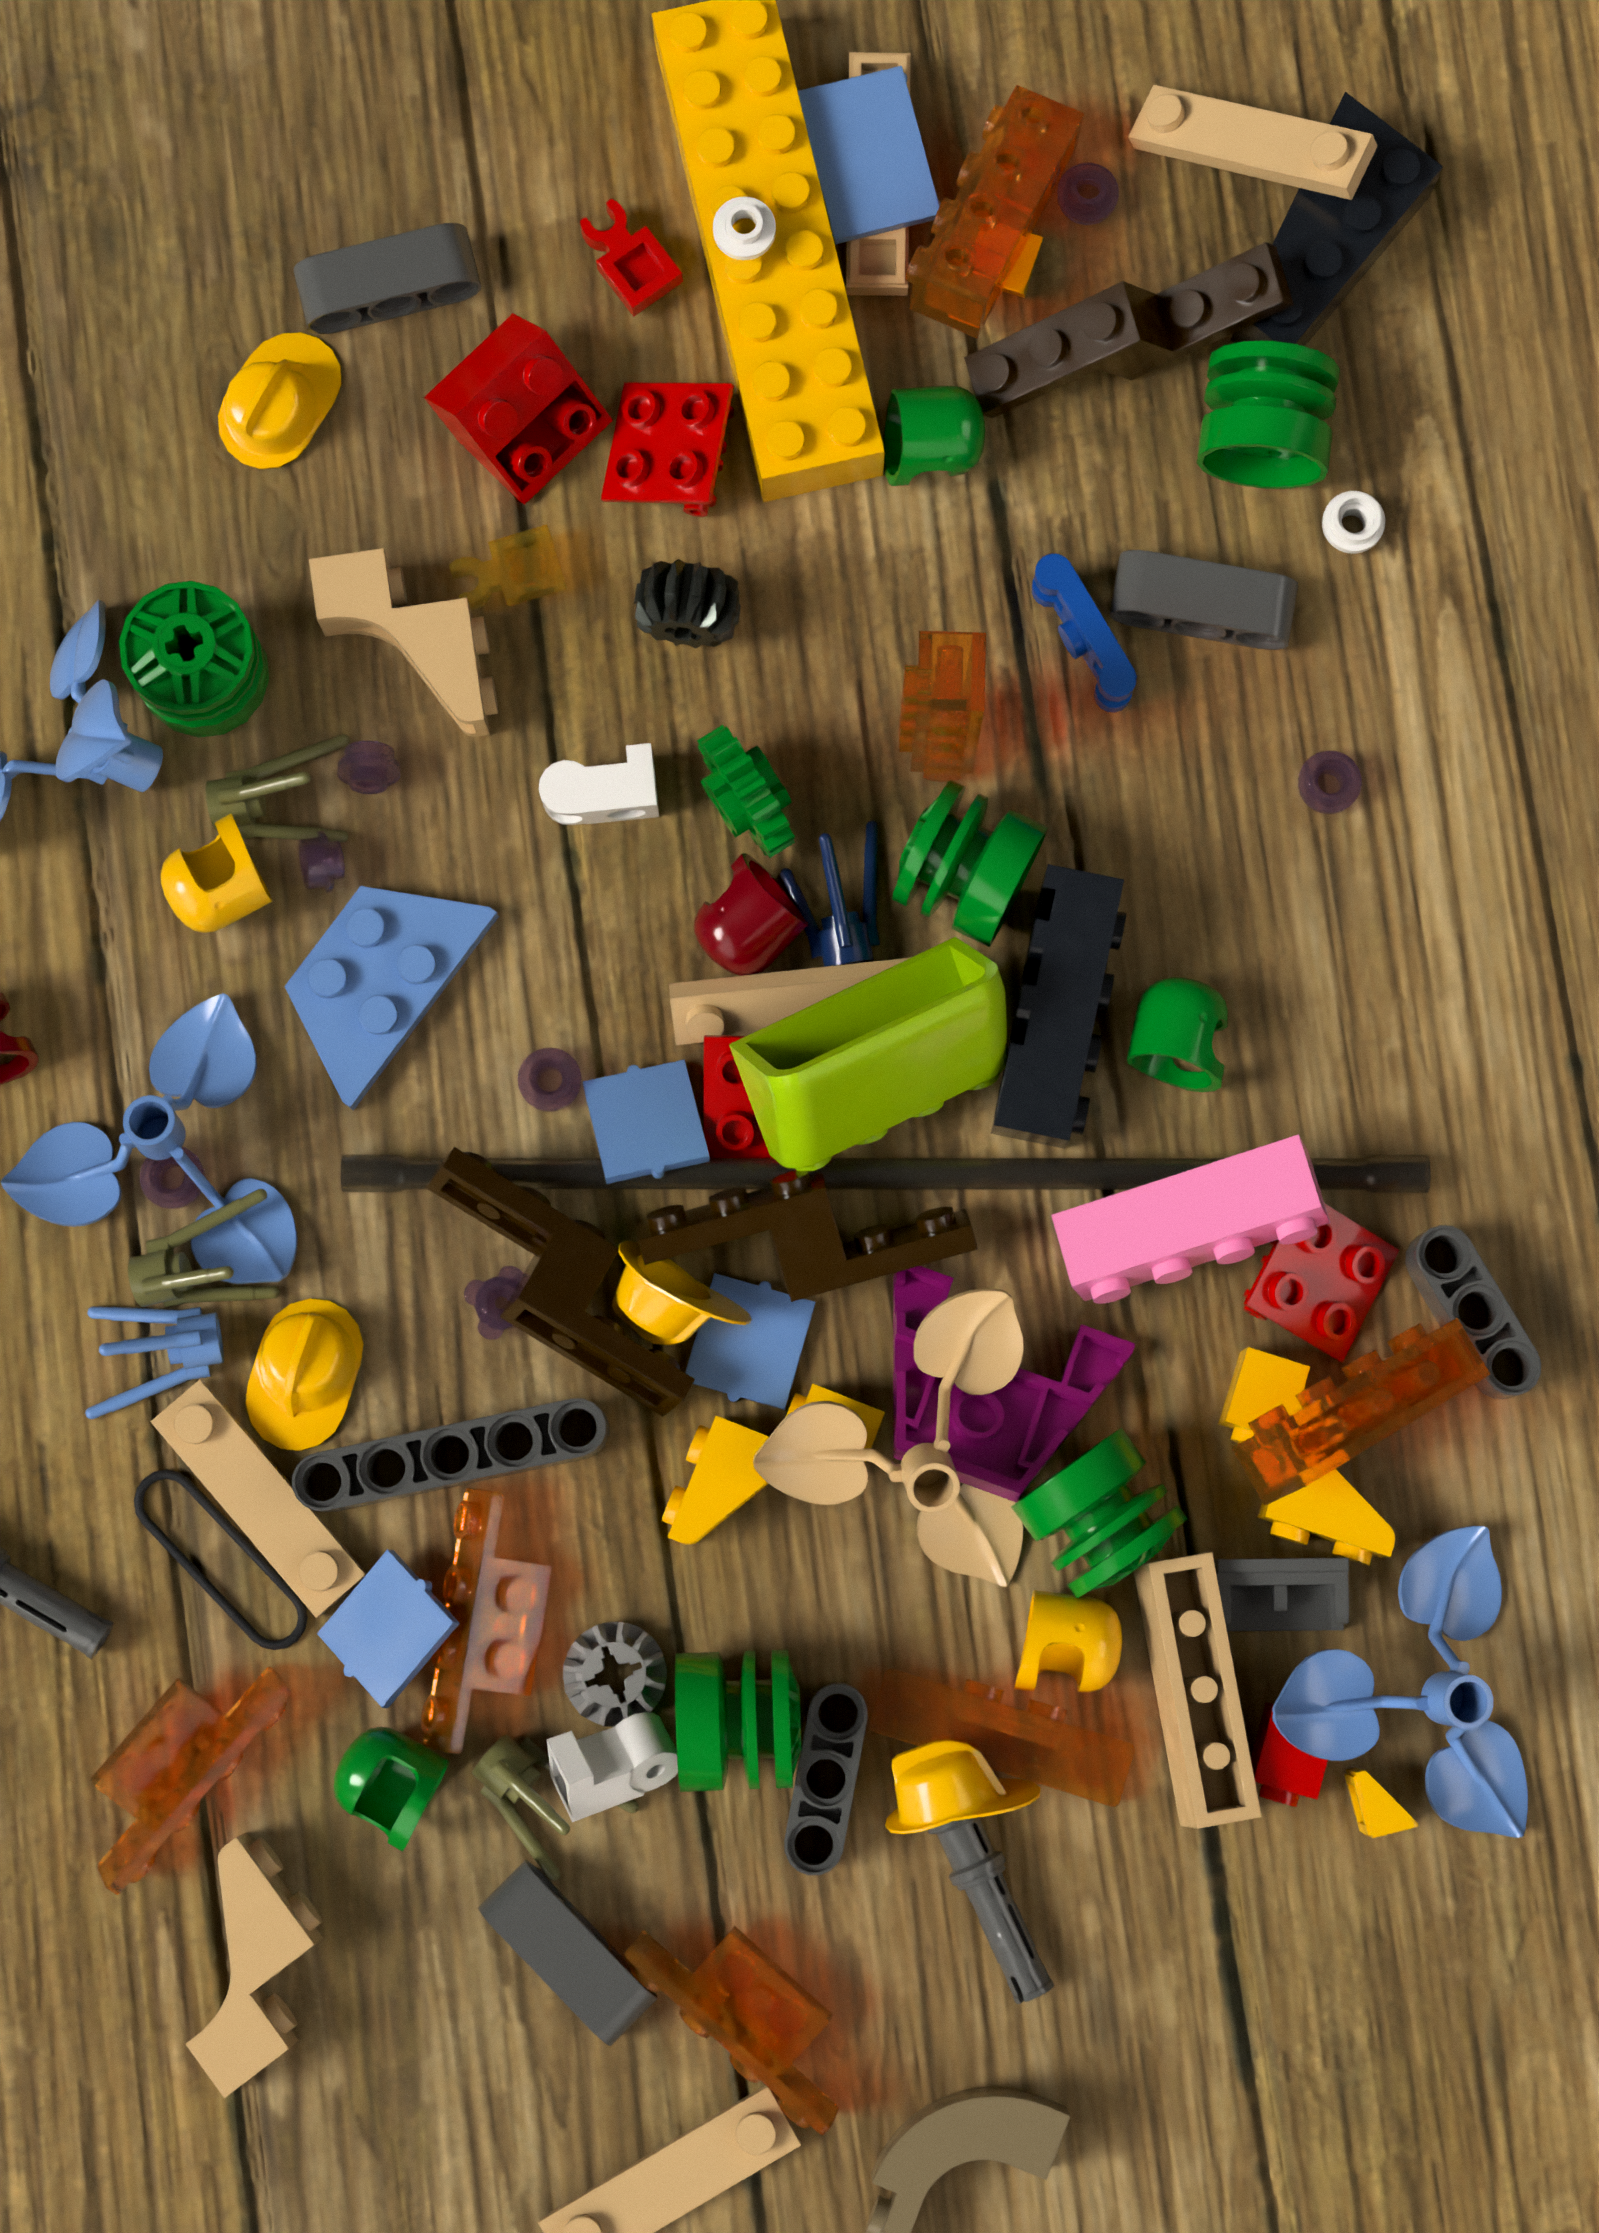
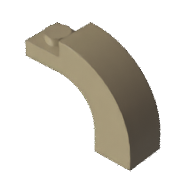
M982 2087L963 2090L944 2096L926 2105L896 2130L875 2162L871 2171L872 2183L890 2190L892 2193L889 2199L878 2195L869 2216L865 2233H911L923 2200L932 2185L947 2171L966 2162L977 2160L1002 2162L1047 2180L1070 2119L1067 2107L1027 2091L1004 2087Z

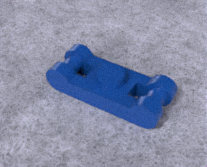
M1051 553L1045 555L1038 561L1035 568L1031 591L1033 598L1038 604L1055 609L1063 623L1058 626V632L1066 649L1074 659L1083 656L1098 681L1094 690L1096 704L1106 712L1115 713L1122 711L1128 706L1136 685L1137 676L1135 670L1069 560L1060 554Z

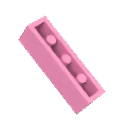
M1299 1134L1051 1215L1071 1287L1084 1301L1093 1299V1302L1097 1304L1120 1300L1131 1293V1286L1153 1279L1157 1284H1168L1182 1280L1193 1273L1192 1267L1216 1260L1218 1264H1231L1242 1261L1255 1253L1254 1247L1278 1239L1280 1244H1294L1307 1240L1317 1234L1316 1227L1330 1223L1309 1152Z

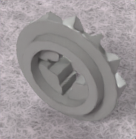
M607 1622L588 1629L574 1641L563 1664L565 1693L580 1715L602 1726L615 1727L619 1722L631 1715L643 1712L650 1713L660 1701L666 1686V1662L659 1645L647 1632L629 1623ZM605 1646H608L610 1655L615 1656L618 1664L629 1662L632 1665L641 1662L642 1668L633 1671V1675L624 1679L626 1690L623 1693L626 1701L622 1703L619 1694L614 1693L611 1685L600 1686L596 1684L590 1687L587 1680L596 1678V1674L605 1669L603 1660L606 1657L603 1650Z

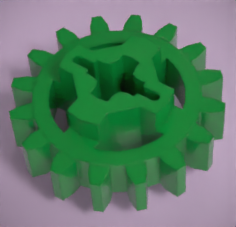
M723 725L697 740L699 744L698 749L704 757L703 760L706 766L711 771V774L700 782L733 836L736 838L748 831L753 842L760 847L763 854L767 855L769 859L794 844L795 835L789 827V821L781 811V809L791 804L792 800L762 750L755 746L745 752L737 737H733L729 728Z

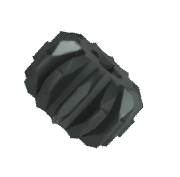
M678 559L674 563L664 561L653 563L652 567L642 570L640 583L636 585L634 604H636L635 618L637 619V627L644 633L651 634L655 640H667L673 642L675 646L684 644L698 648L700 645L711 647L721 645L722 642L733 638L735 625L739 623L741 605L739 604L740 591L738 590V581L730 575H725L724 571L719 567L709 568L702 566L700 561L692 564Z

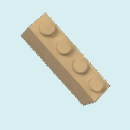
M1213 1553L1143 1564L1134 1570V1576L1180 1826L1199 1829L1260 1818L1262 1816Z

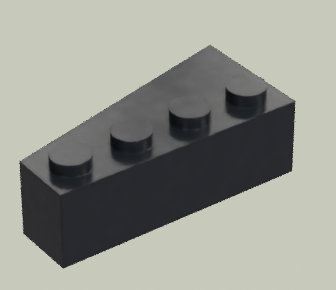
M1347 92L1344 93L1330 125L1373 134L1377 143L1376 151L1352 200L1302 188L1298 189L1272 244L1277 247L1294 305L1233 333L1230 340L1233 343L1243 341H1277L1306 346L1431 196L1443 166Z
M1050 864L1047 865L1039 890L1008 1044V1057L1002 1074L991 1134L1063 1149L1068 1145L1071 1133L1083 1135L1090 1098L1080 1096L1079 1094L1084 1071L1095 1073L1098 1063L1102 1036L1092 1034L1097 1010L1107 1012L1110 1002L1114 974L1105 973L1109 951L1110 949L1119 950L1124 932L1127 913L1118 911L1124 879Z

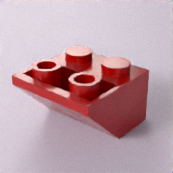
M514 313L424 397L458 442L524 505L613 421L548 332Z

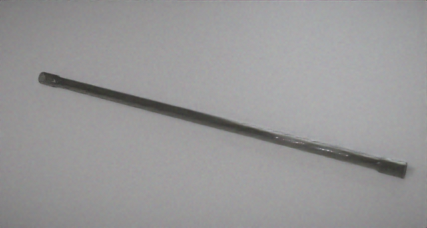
M343 1154L341 1159L342 1192L397 1193L406 1189H426L425 1187L445 1157H403L398 1154ZM1428 1155L1310 1158L1320 1190H1366L1370 1193H1428L1430 1189L1431 1169ZM486 1158L493 1164L496 1173L517 1186H527L533 1189L726 1190L744 1187L746 1190H761L771 1187V1180L773 1178L796 1170L795 1168L783 1167L774 1158H710V1162L665 1171L664 1176L659 1179L654 1178L650 1174L606 1184L600 1158ZM831 1158L830 1162L822 1168L808 1173L810 1176L822 1172L827 1190H1129L1225 1158Z

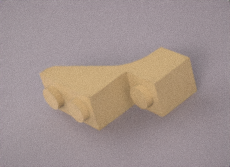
M384 548L309 559L316 617L325 637L342 634H361L372 636L391 644L406 658L464 734L472 737L490 735L487 715L498 714V704L493 677L482 678L479 655L490 653L484 616L473 617L467 598L397 608L398 605L407 604L403 571L401 567L391 568Z
M248 1833L235 1837L221 1849L218 1855L231 1971L229 1989L216 2016L199 2034L186 2043L188 2049L224 2099L299 2041L292 2031L297 2026V2021L289 2007L276 1993L267 1997L261 1986L323 1939L316 1929L322 1923L316 1908L301 1891H297L293 1895L290 1893L277 1875V1873L283 1870V1865L276 1853L263 1838L260 1837L253 1842Z

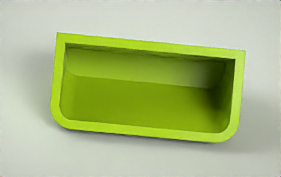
M953 937L729 1044L769 1155L783 1167L795 1168L796 1171H815L828 1164L832 1156L856 1144L864 1145L875 1142L885 1136L889 1128L911 1117H924L933 1114L943 1106L944 1101L967 1090H979L995 1083L999 1078V1073L1005 1069L1008 1057L1006 994L997 964L957 937Z

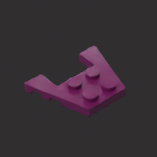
M922 1266L896 1272L893 1276V1458L901 1461L906 1452L912 1447L921 1443H933L936 1439L938 1391L943 1378L925 1374L917 1367L914 1360V1340L916 1332L927 1314L947 1299L954 1279ZM1081 1324L1060 1382L1019 1368L1013 1379L1006 1386L985 1395L965 1393L954 1383L950 1396L948 1433L950 1448L948 1453L951 1456L959 1482L1017 1502L1129 1361L1134 1351L1135 1343Z

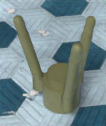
M342 734L325 741L323 740L248 769L226 772V778L207 781L205 788L206 802L214 829L217 830L215 826L216 821L231 813L243 839L265 837L315 842H346L349 837L348 833L343 830L256 823V818L266 816V794L307 784L310 782L311 776L308 772H299L263 781L259 779L343 748L350 743L349 736Z
M258 1189L168 1236L147 1240V1254L131 1257L128 1263L129 1283L136 1302L141 1307L163 1303L167 1308L184 1303L277 1298L280 1290L275 1286L192 1288L193 1285L229 1279L233 1276L234 1270L230 1266L192 1271L186 1254L184 1252L176 1254L173 1252L174 1248L264 1201L267 1198V1192L264 1189Z
M505 1734L482 1757L472 1771V1775L484 1785L480 1793L497 1807L547 1877L552 1881H556L560 1878L559 1869L510 1802L511 1800L516 1804L522 1799L559 1834L566 1835L569 1833V1824L532 1788L541 1776V1773L533 1767L534 1764L550 1771L548 1753L544 1752L528 1737L518 1745L511 1737ZM635 1800L617 1805L629 1813H635L639 1809V1805Z

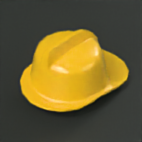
M301 332L282 333L262 342L249 356L241 370L229 382L227 392L218 414L219 435L227 451L242 464L261 470L280 468L297 459L309 445L315 432L332 408L341 388V366L333 350L319 338Z
M624 1241L619 1244L618 1253L626 1265L616 1286L612 1307L614 1312L642 1338L653 1344L674 1345L685 1342L711 1317L732 1324L746 1325L751 1323V1316L745 1309L695 1280L671 1259L668 1258L645 1265L637 1242Z
M309 1298L289 1304L271 1320L263 1334L247 1385L245 1403L250 1422L263 1440L280 1449L302 1451L322 1444L336 1432L347 1410L361 1366L364 1346L359 1325L346 1309L329 1300Z
M950 1738L935 1740L897 1754L892 1759L891 1768L895 1780L894 1786L898 1808L887 1817L885 1827L891 1833L909 1834L932 1829L952 1821L1006 1813L1030 1805L1039 1798L1041 1788L1036 1783L1023 1779H998L981 1751L967 1742Z

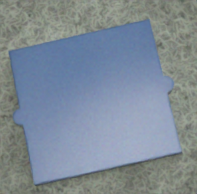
M685 1059L642 1069L637 1065H631L628 1067L627 1072L582 1081L606 1184L650 1174L654 1178L659 1179L664 1176L665 1171L710 1162Z
M714 1273L710 1288L740 1305L750 1314L752 1320L749 1324L739 1325L711 1317L697 1331L685 1373L695 1379L694 1385L726 1393L731 1402H737L740 1398L785 1410L816 1302L804 1298L791 1302L789 1294L772 1290L771 1284L767 1281L761 1282L758 1286Z
M389 1549L385 1551L317 1633L345 1665L343 1669L344 1675L356 1678L382 1708H389L460 1624L431 1592L432 1583L429 1580L419 1579L394 1550Z

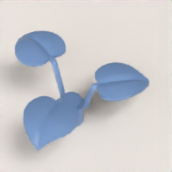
M99 599L66 634L52 663L50 672V691L52 696L59 700H64L71 693L72 698L79 703L72 719V726L59 749L56 764L24 760H10L7 763V754L0 751V821L5 814L12 786L11 780L20 773L53 775L67 783L77 778L89 779L101 785L109 778L139 792L146 791L158 775L163 759L162 747L127 732L128 725L121 719L119 698L115 685L108 680L102 679L86 692L85 681L97 669L105 641L106 605L105 602Z
M225 993L211 997L191 1008L176 1020L158 1040L150 1057L149 1073L153 1086L165 1096L162 1098L154 1095L143 1096L134 1100L127 1107L123 1116L125 1133L119 1136L121 1146L116 1159H114L113 1144L103 1131L85 1122H70L54 1127L44 1133L32 1144L20 1162L1 1180V1185L8 1195L22 1208L36 1217L62 1226H86L105 1218L118 1206L122 1194L119 1181L114 1173L126 1167L132 1149L136 1147L142 1155L152 1160H164L173 1157L207 1199L215 1206L202 1212L196 1220L258 1189H264L267 1192V1198L264 1201L191 1239V1250L196 1261L203 1269L230 1266L234 1270L231 1278L221 1281L233 1284L280 1282L290 1273L297 1253L298 1237L294 1216L284 1197L274 1187L266 1182L247 1178L234 1184L225 1198H223L182 1149L186 1131L183 1122L175 1111L188 1109L193 1099L208 1108H219L229 1105L244 1095L255 1077L257 1055L253 1041L240 1020L232 1000Z
M1485 1526L1455 1528L1433 1537L1412 1554L1401 1572L1398 1586L1399 1604L1403 1614L1413 1622L1430 1624L1428 1638L1450 1667L1449 1671H1440L1430 1676L1425 1682L1420 1696H1373L1374 1676L1364 1660L1350 1651L1340 1649L1321 1650L1309 1655L1295 1667L1272 1707V1720L1281 1735L1297 1749L1317 1758L1330 1761H1344L1365 1754L1378 1741L1380 1726L1374 1709L1400 1708L1424 1710L1425 1714L1432 1721L1452 1726L1446 1732V1739L1450 1746L1436 1751L1426 1767L1425 1791L1434 1812L1448 1824L1463 1830L1520 1838L1525 1833L1528 1813L1527 1781L1520 1751L1509 1732L1502 1726L1488 1720L1493 1710V1695L1488 1684L1477 1676L1468 1675L1470 1670L1469 1664L1459 1660L1442 1636L1443 1633L1448 1638L1458 1641L1477 1638L1488 1631L1496 1621L1502 1601L1501 1578L1491 1549L1489 1529Z

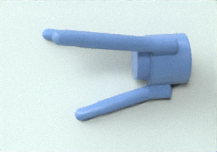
M114 1306L90 1307L87 1314L92 1319L177 1324L166 1326L165 1335L101 1344L99 1347L101 1355L111 1356L167 1349L170 1364L183 1363L184 1367L89 1407L85 1412L88 1419H95L188 1380L211 1377L209 1365L224 1363L223 1342L217 1313L202 1314L201 1307L183 1310Z

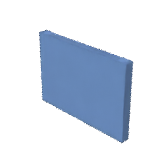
M902 66L798 91L835 244L941 219L942 205L936 195L907 87L908 78L903 72Z

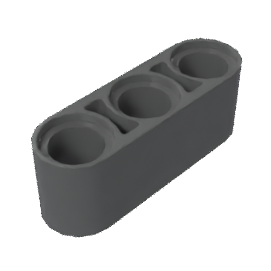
M459 223L438 224L316 254L298 262L293 270L307 329L316 334L337 333L458 303L475 296L481 290V282L468 231L464 225Z
M1128 550L1122 552L1119 556L1109 615L1110 618L1119 623L1138 628L1257 649H1285L1289 645L1298 582L1287 576L1152 551Z
M1447 1225L1430 1228L1418 1235L1409 1244L1406 1251V1268L1475 1386L1483 1394L1493 1399H1507L1528 1392L1537 1384L1541 1375V1360L1537 1350L1471 1240L1463 1231ZM1429 1241H1440L1450 1248L1453 1254V1266L1449 1273H1438L1427 1265L1425 1248ZM1464 1296H1473L1479 1299L1485 1306L1487 1312L1486 1322L1480 1330L1471 1329L1460 1320L1458 1305ZM1499 1351L1513 1355L1518 1361L1520 1376L1513 1386H1506L1494 1377L1492 1361Z
M832 1682L822 1686L813 1695L806 1720L802 1751L800 1753L784 1839L785 1854L789 1863L797 1871L806 1875H822L831 1871L839 1862L844 1849L867 1724V1705L862 1694L855 1687L844 1682ZM832 1694L849 1696L857 1707L855 1722L843 1731L828 1729L819 1717V1708L822 1701ZM822 1759H830L837 1762L845 1773V1781L842 1788L830 1796H822L815 1793L807 1782L809 1768L815 1762ZM809 1825H818L825 1828L833 1839L830 1853L819 1861H809L802 1858L795 1848L797 1834L802 1828Z
M525 1860L478 1907L482 1916L580 2020L607 2045L612 2046L658 1999L657 1994L646 1980L554 1884L528 1860Z

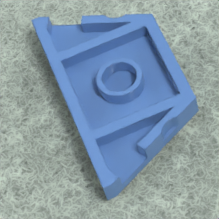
M365 886L358 888L284 986L342 1102L354 1111L499 918L496 911L488 906Z

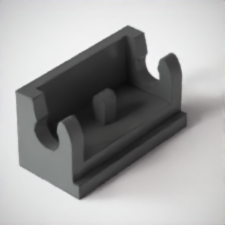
M1349 1558L1214 1559L1227 1631L1344 1630V1624L1349 1623Z

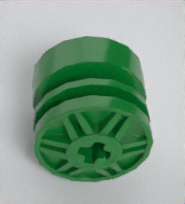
M1243 341L1224 345L1211 352L1207 369V378L1210 382L1207 383L1204 401L1213 411L1204 415L1202 419L1197 465L1203 472L1219 480L1247 487L1293 489L1311 486L1324 480L1329 470L1333 431L1323 420L1331 417L1336 408L1337 398L1333 393L1339 382L1340 368L1335 360L1319 350L1277 341Z
M195 581L165 584L143 596L126 617L119 639L121 667L134 690L139 694L152 714L173 731L198 738L224 735L246 723L263 702L269 682L267 653L238 603L219 588ZM195 642L197 645L194 648L195 658L185 662L182 658L186 652L184 646Z
M949 780L940 795L924 809L906 843L899 860L898 881L893 891L892 900L904 906L909 905L920 885L924 883L930 886L920 914L929 918L939 909L949 895L959 900L953 918L952 929L990 947L1030 872L1049 827L1011 809L1002 817L995 829L990 831L982 827L987 810L988 797L978 794L966 815L962 817L956 814L963 798L966 786Z
M1122 1427L1011 1506L1035 1541L1046 1539L1063 1530L1071 1541L1051 1562L1056 1571L1061 1570L1081 1556L1089 1566L1066 1584L1076 1598L1089 1591L1113 1585L1159 1553L1175 1529L1187 1520V1517L1178 1505L1154 1520L1145 1511L1168 1492L1163 1484L1150 1487L1136 1495L1127 1486L1147 1462Z
M788 1649L772 1650V1679L757 1680L756 1650L745 1651L740 1680L727 1681L720 1652L676 1653L675 1716L680 1792L724 1790L729 1760H742L749 1789H760V1759L775 1758L776 1788H793V1775L800 1751H802L800 1688L789 1661Z

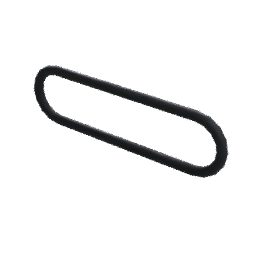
M168 1469L155 1471L145 1477L137 1487L134 1497L135 1513L143 1526L253 1642L262 1648L271 1650L288 1648L297 1642L304 1633L307 1624L306 1605L279 1573L189 1478L180 1472ZM163 1479L174 1480L182 1485L292 1601L297 1609L298 1621L296 1628L289 1636L280 1640H270L260 1635L149 1518L144 1509L143 1500L145 1492L150 1485Z

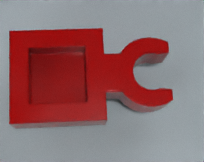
M610 199L606 202V209L609 217L615 222L609 230L599 231L584 217L580 220L583 239L591 248L606 252L605 255L596 260L597 270L632 316L635 317L683 283V275L647 226H644L633 235L628 232L624 208L617 201Z

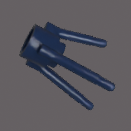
M870 820L866 824L862 922H860L857 911L847 912L837 859L834 853L832 838L828 833L820 835L819 843L833 915L821 919L822 931H820L792 871L789 868H783L780 871V877L788 892V896L808 922L804 931L808 937L812 959L822 957L824 967L874 961L872 947L881 945L877 929L878 824L874 820Z

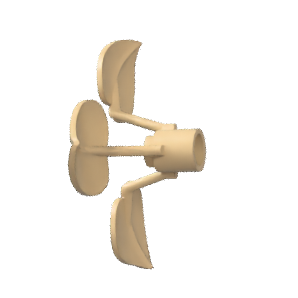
M1002 1289L969 1290L946 1299L930 1311L921 1322L914 1340V1360L917 1367L925 1374L943 1378L938 1391L936 1439L933 1443H921L912 1447L903 1456L901 1464H895L876 1449L864 1448L867 1431L864 1422L856 1412L840 1403L817 1401L797 1408L781 1421L754 1455L753 1465L755 1470L771 1486L791 1497L813 1504L833 1505L847 1502L864 1491L868 1482V1472L864 1461L872 1462L888 1473L892 1482L904 1483L910 1502L915 1508L920 1510L917 1521V1536L922 1550L931 1561L951 1572L978 1577L999 1586L1007 1587L1013 1578L1019 1562L1023 1542V1523L1011 1508L1016 1502L959 1482L951 1456L948 1453L950 1448L948 1433L950 1396L954 1383L965 1393L985 1395L1006 1386L1020 1367L1024 1351L1023 1335L1011 1294Z

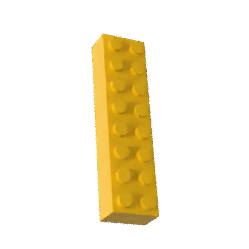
M709 0L652 13L655 48L763 502L883 476L885 456L883 442L776 0ZM736 197H752L762 201L769 207L775 218L776 235L772 246L762 256L752 260H736L727 256L719 249L714 240L713 220L716 212L724 203ZM747 218L739 219L733 224V229L741 234L750 233L756 227L755 223Z

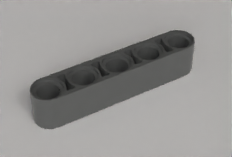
M583 1398L557 1401L317 1452L305 1457L296 1466L292 1475V1489L296 1498L305 1507L320 1512L348 1510L588 1459L597 1455L606 1446L610 1436V1424L605 1413L593 1402ZM576 1411L591 1413L597 1423V1432L594 1439L582 1447L570 1446L565 1442L562 1435V1425L565 1419ZM522 1424L530 1430L533 1436V1446L524 1458L508 1460L500 1451L499 1439L507 1427ZM461 1438L469 1450L468 1462L461 1471L455 1474H446L437 1464V1450L445 1440ZM388 1451H396L404 1460L405 1473L397 1485L384 1488L375 1480L373 1466L381 1454ZM331 1464L339 1471L341 1487L332 1499L320 1501L311 1491L310 1479L318 1467Z

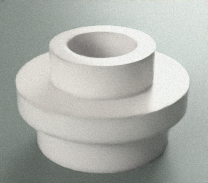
M733 198L724 203L715 214L713 220L714 240L719 249L733 259L752 260L766 253L774 242L776 235L774 215L766 204L756 198ZM747 218L752 220L756 227L750 233L741 234L733 229V224L739 219Z
M1360 491L1343 492L1329 502L1323 513V533L1328 542L1339 551L1350 554L1362 553L1374 547L1380 540L1385 529V514L1379 502L1369 494ZM1350 515L1358 517L1363 523V530L1358 533L1347 531L1343 527L1342 519Z

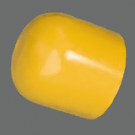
M231 813L215 822L218 831L215 840L195 851L185 852L178 848L167 857L161 869V885L166 900L184 925L194 931L202 933L218 931L273 901L249 855L243 837Z
M1034 1590L1014 1689L1034 1692L1038 1673L1042 1671H1057L1070 1674L1077 1681L1078 1692H1092L1100 1690L1107 1685L1117 1671L1122 1652V1628L1114 1609L1102 1600L1080 1596L1076 1598L1074 1595Z

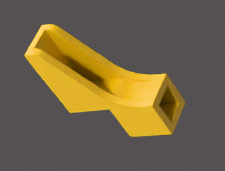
M1251 1347L1240 1351L1218 1424L1233 1429L1230 1440L1248 1447L1268 1451L1270 1441L1279 1444L1257 1518L1273 1523L1270 1530L1271 1535L1307 1546L1310 1535L1334 1542L1333 1555L1349 1558L1350 1561L1370 1566L1373 1555L1380 1558L1391 1557L1395 1544V1533L1392 1527L1319 1452L1309 1437L1303 1416V1395L1310 1366Z
M813 1383L807 1397L795 1393L787 1415L811 1402L832 1401L843 1404L856 1412L864 1422L867 1431L864 1448H872L885 1414L884 1411ZM715 1416L711 1428L701 1424L698 1426L686 1456V1461L696 1464L688 1487L686 1489L675 1485L661 1520L672 1525L668 1538L688 1545L699 1542L769 1484L758 1474L753 1465L754 1455L769 1436L719 1416Z

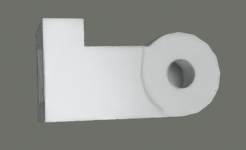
M651 743L626 745L627 763L584 767L576 761L562 760L551 764L545 769L539 781V793L545 811L554 821L565 825L595 824L659 817L655 765Z
M643 1712L631 1715L613 1728L576 1740L572 1731L547 1739L550 1776L572 1822L641 1797L645 1792L666 1784L678 1773L677 1750L660 1716L654 1713Z

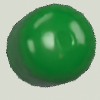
M945 385L892 389L887 406L883 437L885 451L884 470L889 485H909L913 477L928 471H947L949 476L963 475L977 465L984 450L985 421L982 408L970 391L958 386ZM901 434H902V453H901V444H900Z
M1171 977L1156 981L1140 997L1127 1055L1128 1064L1149 1077L1187 1091L1204 1093L1218 1090L1222 1086L1225 1065L1215 1057L1212 1041L1214 1032L1222 1031L1228 1027L1229 1015L1226 1001L1218 991L1201 981L1182 977ZM1172 1057L1189 1062L1204 1071L1191 1072L1179 1069L1174 1064Z
M382 1726L371 1728L361 1733L342 1756L334 1776L333 1791L335 1798L342 1809L351 1816L354 1815L364 1819L384 1831L388 1836V1844L403 1852L423 1812L441 1783L450 1761L393 1728Z

